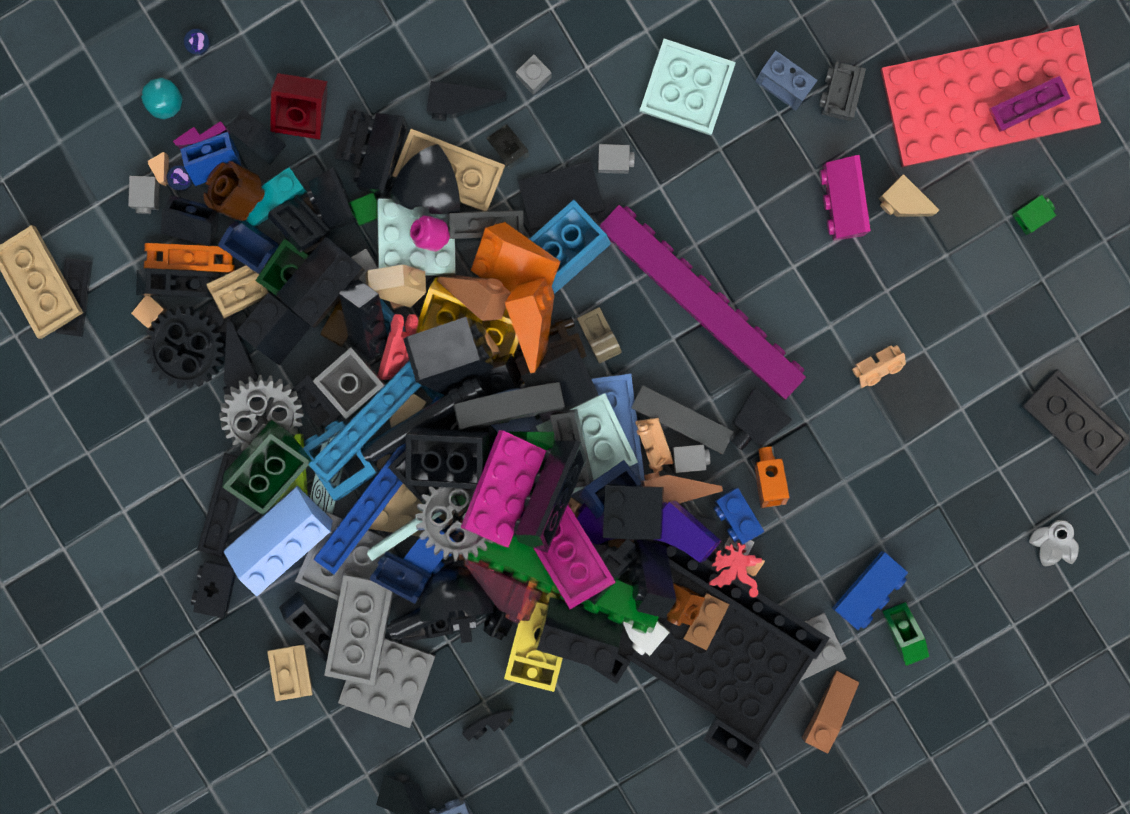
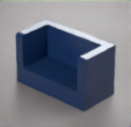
M237 220L227 228L218 246L260 274L280 244L247 221Z
M625 460L588 484L579 493L580 498L596 519L604 515L605 485L642 486L641 481Z

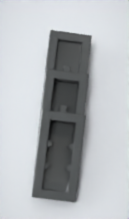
M559 382L503 392L453 405L459 430L508 423L513 419L532 417L538 413L562 410L565 407Z
M643 385L631 407L633 410L650 418H659L661 424L721 454H724L734 434V431Z

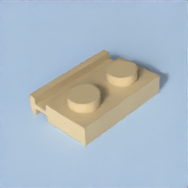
M248 266L241 267L207 284V288L223 318L263 300L269 293L265 287L255 281L259 274Z
M305 644L267 651L276 701L313 695Z

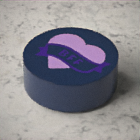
M192 29L184 37V46L193 55H203L210 48V38L203 30Z
M177 165L168 171L167 182L174 190L186 191L192 186L193 181L184 166Z

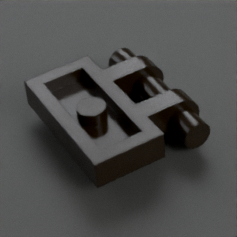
M572 317L564 320L562 318L554 320L555 323L550 325L549 336L559 332L561 339L548 344L547 353L539 367L576 348L581 359L587 357L579 334L576 333L571 336L567 334L566 329L575 326Z

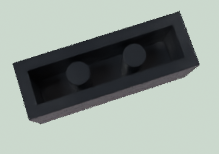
M357 279L339 292L350 344L371 360L378 353L385 350L388 337L379 294Z
M638 539L635 543L637 550L632 553L630 557L632 562L629 565V579L632 581V597L635 600L636 610L666 618L676 602L666 546Z

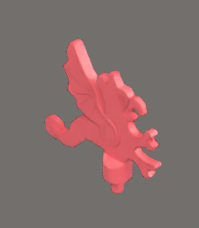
M737 543L738 552L734 551L732 544L730 546L726 545L725 549L730 551V555L724 554L722 556L720 555L722 551H717V557L712 567H717L715 569L717 572L724 567L730 568L723 570L718 577L709 582V585H718L720 588L724 585H730L735 580L737 574L741 582L752 587L749 590L750 597H756L758 595L757 583L747 575L746 567L762 563V558H756L755 555L744 556L742 550L745 549L746 545L742 546L740 543Z

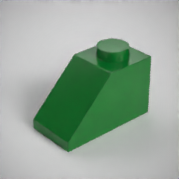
M905 602L882 611L896 648L905 665L907 666L928 658L929 653L925 637L907 603Z

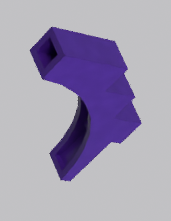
M670 501L668 504L666 502L663 503L662 539L653 540L662 541L681 549L699 563L706 561L721 543V540L677 501ZM585 503L579 508L578 513L580 515L577 517V520L583 526L582 528L591 543L599 545L616 539L603 538L604 515L596 519Z

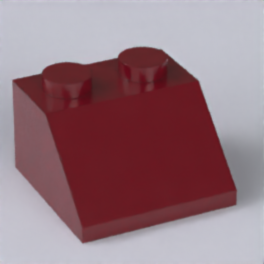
M277 73L271 90L270 132L320 140L327 103L328 81Z

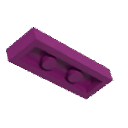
M1058 76L990 108L989 111L999 132H1002L1071 98L1061 77Z

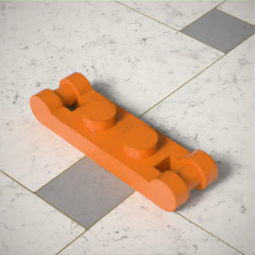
M145 243L144 251H147V261H144V268L221 273L235 271V265H232L233 256L219 246ZM157 252H163V261H157ZM215 255H223L222 264H215Z

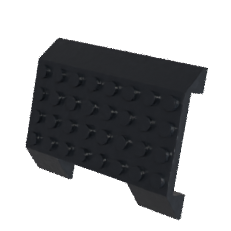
M647 539L648 542L666 546L670 570L674 579L673 583L688 587L703 597L705 593H708L728 603L729 606L707 650L683 639L690 625L681 623L680 626H677L667 620L668 616L666 618L659 617L658 621L668 628L670 633L650 656L646 652L641 655L631 646L633 641L630 640L623 624L620 646L612 672L594 667L591 668L617 684L629 666L630 661L714 714L715 718L703 740L747 768L760 749V742L813 659L818 658L830 638L758 592V595L754 598L750 597L749 590L752 587L741 582L738 578H735L730 585H724L721 588L718 585H709V582L718 577L724 570L721 569L717 572L715 570L717 567H712L713 562L706 559V561L699 563L681 549L662 541Z

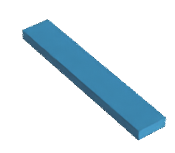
M410 360L308 464L326 483L339 472L422 386L415 380Z

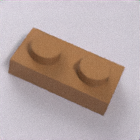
M705 593V600L699 610V615L693 624L689 626L683 639L707 650L729 604Z

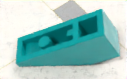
M290 167L261 187L265 191L264 198L257 203L245 221L256 227L268 219L269 211L288 200H293L296 195L302 196L307 192Z

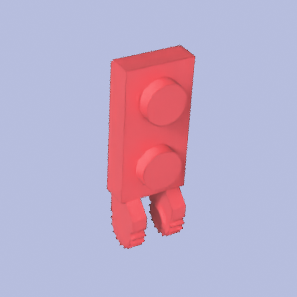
M395 314L393 316L391 332H389L378 371V376L381 380H391L409 361L403 339L416 334L418 326L417 315L409 314L405 322L406 332H402L404 326L403 315Z

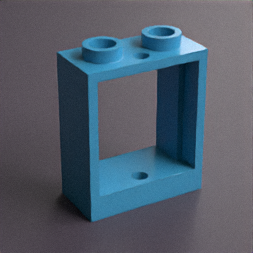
M336 420L325 428L327 432L320 437L316 434L304 442L306 446L303 449L311 461L315 458L312 451L335 437L348 424L347 422L342 421L339 423ZM361 449L356 454L365 468L337 487L334 486L331 480L326 483L316 473L334 501H339L379 472L373 461L367 462Z

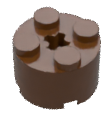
M228 161L229 163L227 164L222 162L212 170L207 178L206 185H209L208 193L204 192V201L209 208L230 218L245 221L257 203L264 198L265 191L261 188V180L256 173L232 161Z

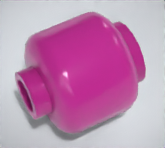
M431 216L420 217L414 221L410 229V236L415 246L433 252L441 250L450 238L445 221Z

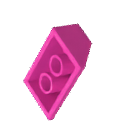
M860 155L826 162L823 165V170H820L821 185L826 186L827 195H823L825 210H829L830 220H827L828 234L833 235V241L865 236L871 230Z

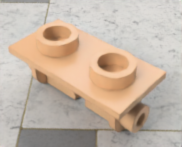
M891 345L876 353V357L879 360L878 363H875L870 356L855 364L856 367L852 371L856 378L859 377L861 388L867 385H875L883 376L889 373L895 374L906 365L905 354L901 353L897 345L894 347Z
M659 418L636 421L637 435H640L650 463L649 468L653 469V472L663 470L662 465L673 464L674 461Z

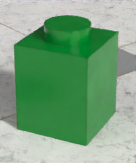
M1043 195L1035 198L1012 214L1025 235L1032 233L1057 215L1054 213L1055 207L1051 200L1047 197L1044 198Z

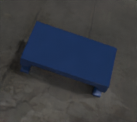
M386 551L378 561L379 565L369 580L415 604L422 596L432 574Z

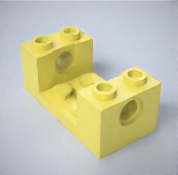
M529 581L504 679L554 692L563 658L536 650L534 633L541 627L550 597L558 600L562 599L560 594L553 591L545 593L536 588L537 584Z

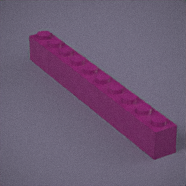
M618 205L599 226L607 234L609 240L782 400H786L806 378L802 374L805 370L794 360L790 363L784 357L786 352L776 343L772 346L765 339L767 337L765 332L758 326L752 328L746 322L749 318L741 310L737 309L734 311L728 305L730 301L721 292L714 293L709 288L712 284L701 274L697 277L691 271L693 267L683 257L680 260L672 254L674 249L664 240L660 243L654 237L655 231L646 223L643 225L635 220L637 215L629 207L625 206L622 208Z

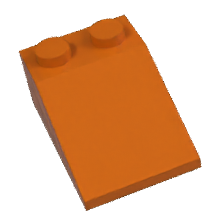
M503 222L485 228L471 271L480 278H493L501 281L503 286L512 293L518 284L546 278L547 284L552 287L561 261L509 224Z
M546 278L518 284L505 301V306L530 373H534L537 370L548 348L554 291L551 285L547 284Z

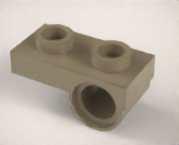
M600 307L577 318L599 364L622 353Z

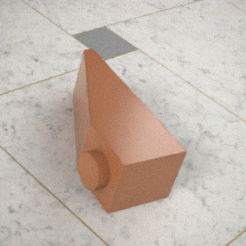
M460 275L438 277L437 281L482 321L502 319L506 308L505 301L511 292L503 286L501 281L493 278L487 279Z
M659 471L644 475L645 480L641 481L642 486L664 487L663 503L666 502L667 504L670 501L683 503L723 491L722 486L671 475H659Z
M838 671L835 672L802 736L806 743L827 754L829 753L857 690L858 681Z

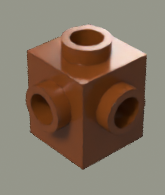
M673 583L676 602L669 611L667 620L677 626H680L681 623L692 625L699 615V610L705 598L688 587Z

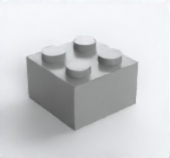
M352 347L313 380L347 420H351L386 385L361 354Z

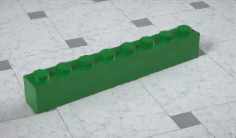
M515 536L512 537L509 548L494 542L489 543L485 541L487 550L483 551L478 548V557H475L471 552L468 553V560L479 563V560L489 564L488 567L496 572L503 573L504 570L513 574L512 578L519 582L526 583L530 581L537 584L536 588L545 593L553 591L560 594L533 547L519 543ZM619 580L609 588L595 605L588 599L581 603L584 604V609L598 614L599 611L608 615V619L615 623L622 624V622L633 625L632 629L642 634L652 633L659 618L658 616L638 612L635 600L632 597L633 587Z

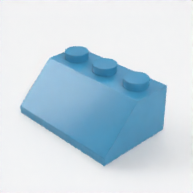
M575 200L570 202L530 238L532 242L561 261L552 284L554 294L611 244L607 234Z

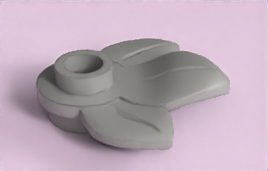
M1057 520L1049 527L1036 529L1029 540L1030 544L1040 547L1039 557L1043 566L1054 565L1061 558L1073 564L1079 553V545L1073 538L1074 529L1066 520ZM1059 530L1066 531L1064 536H1057Z

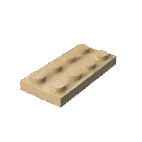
M410 129L392 176L396 178L403 166L418 152L438 144L453 168L458 185L460 203L480 211H488L505 165Z
M29 226L0 245V271L37 338H44L83 313L36 226Z

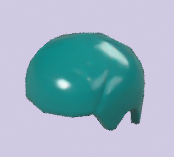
M157 78L151 80L143 87L141 92L142 103L152 116L167 119L173 117L180 110L183 100L182 95L171 80Z

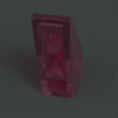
M470 560L466 561V567L498 609L507 613L505 616L507 619L516 623L530 620L542 592L509 576L496 572L486 565Z

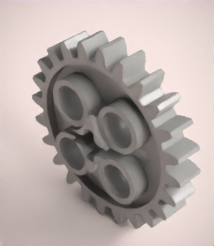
M259 375L258 381L254 382L250 376L246 385L241 380L239 381V389L230 387L232 396L224 395L226 403L220 404L222 412L219 413L220 421H223L221 422V428L226 430V438L232 437V445L240 442L242 451L246 449L270 420H273L294 435L298 434L296 426H302L300 418L303 417V410L300 409L302 407L301 400H297L298 395L296 391L291 392L290 384L283 387L282 379L273 383L271 375L267 381H263L262 375ZM254 397L262 398L258 402L251 401V399ZM277 407L284 408L281 412L273 411ZM244 417L249 418L247 422L238 421L239 419Z
M429 487L431 496L422 495V499L426 504L417 505V508L423 513L415 514V519L423 521L416 525L417 530H424L419 535L420 540L429 539L425 545L426 548L434 545V555L443 551L444 560L448 558L449 554H453L455 562H457L458 556L461 554L465 561H467L468 553L471 552L475 557H478V548L486 551L485 541L493 542L460 528L462 523L459 521L453 523L445 534H440L441 530L453 522L454 514L459 517L466 511L475 489L438 487L439 489L436 490L433 487ZM463 496L466 502L462 506H455L451 501L453 497ZM441 512L446 515L447 519L443 523H435L432 520V516L435 513ZM455 531L461 532L464 535V539L461 542H453L449 538L451 533Z

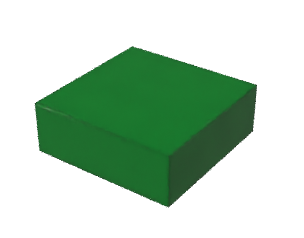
M374 193L350 202L359 226L377 220V200Z

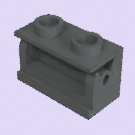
M836 61L833 68H828L825 82L829 83L827 92H822L819 106L823 107L822 115L851 122L855 116L866 68L848 64H840L839 66V62Z

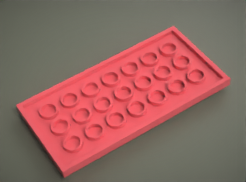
M1079 25L881 68L902 167L1081 129L1101 123ZM1055 77H1061L1071 99L999 132L989 111L990 108Z

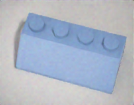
M296 486L224 550V553L238 579L258 596L330 533L333 520Z

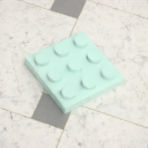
M663 39L639 112L712 135L736 62Z
M378 199V269L407 265L425 271V276H454L455 239H449L448 243L441 250L433 252L416 247L410 236L412 224L420 217L431 216L441 219L447 224V214H430L428 208L422 207L410 210L397 204L392 199Z
M605 393L571 409L578 410L593 480H596L623 460H625L629 467L638 463ZM551 419L536 426L538 432H554ZM576 487L573 493L583 489L584 487Z

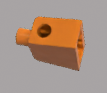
M773 447L758 449L760 462H757L755 466L761 508L786 505L790 497L783 460L775 459ZM766 471L773 472L774 477L767 476Z

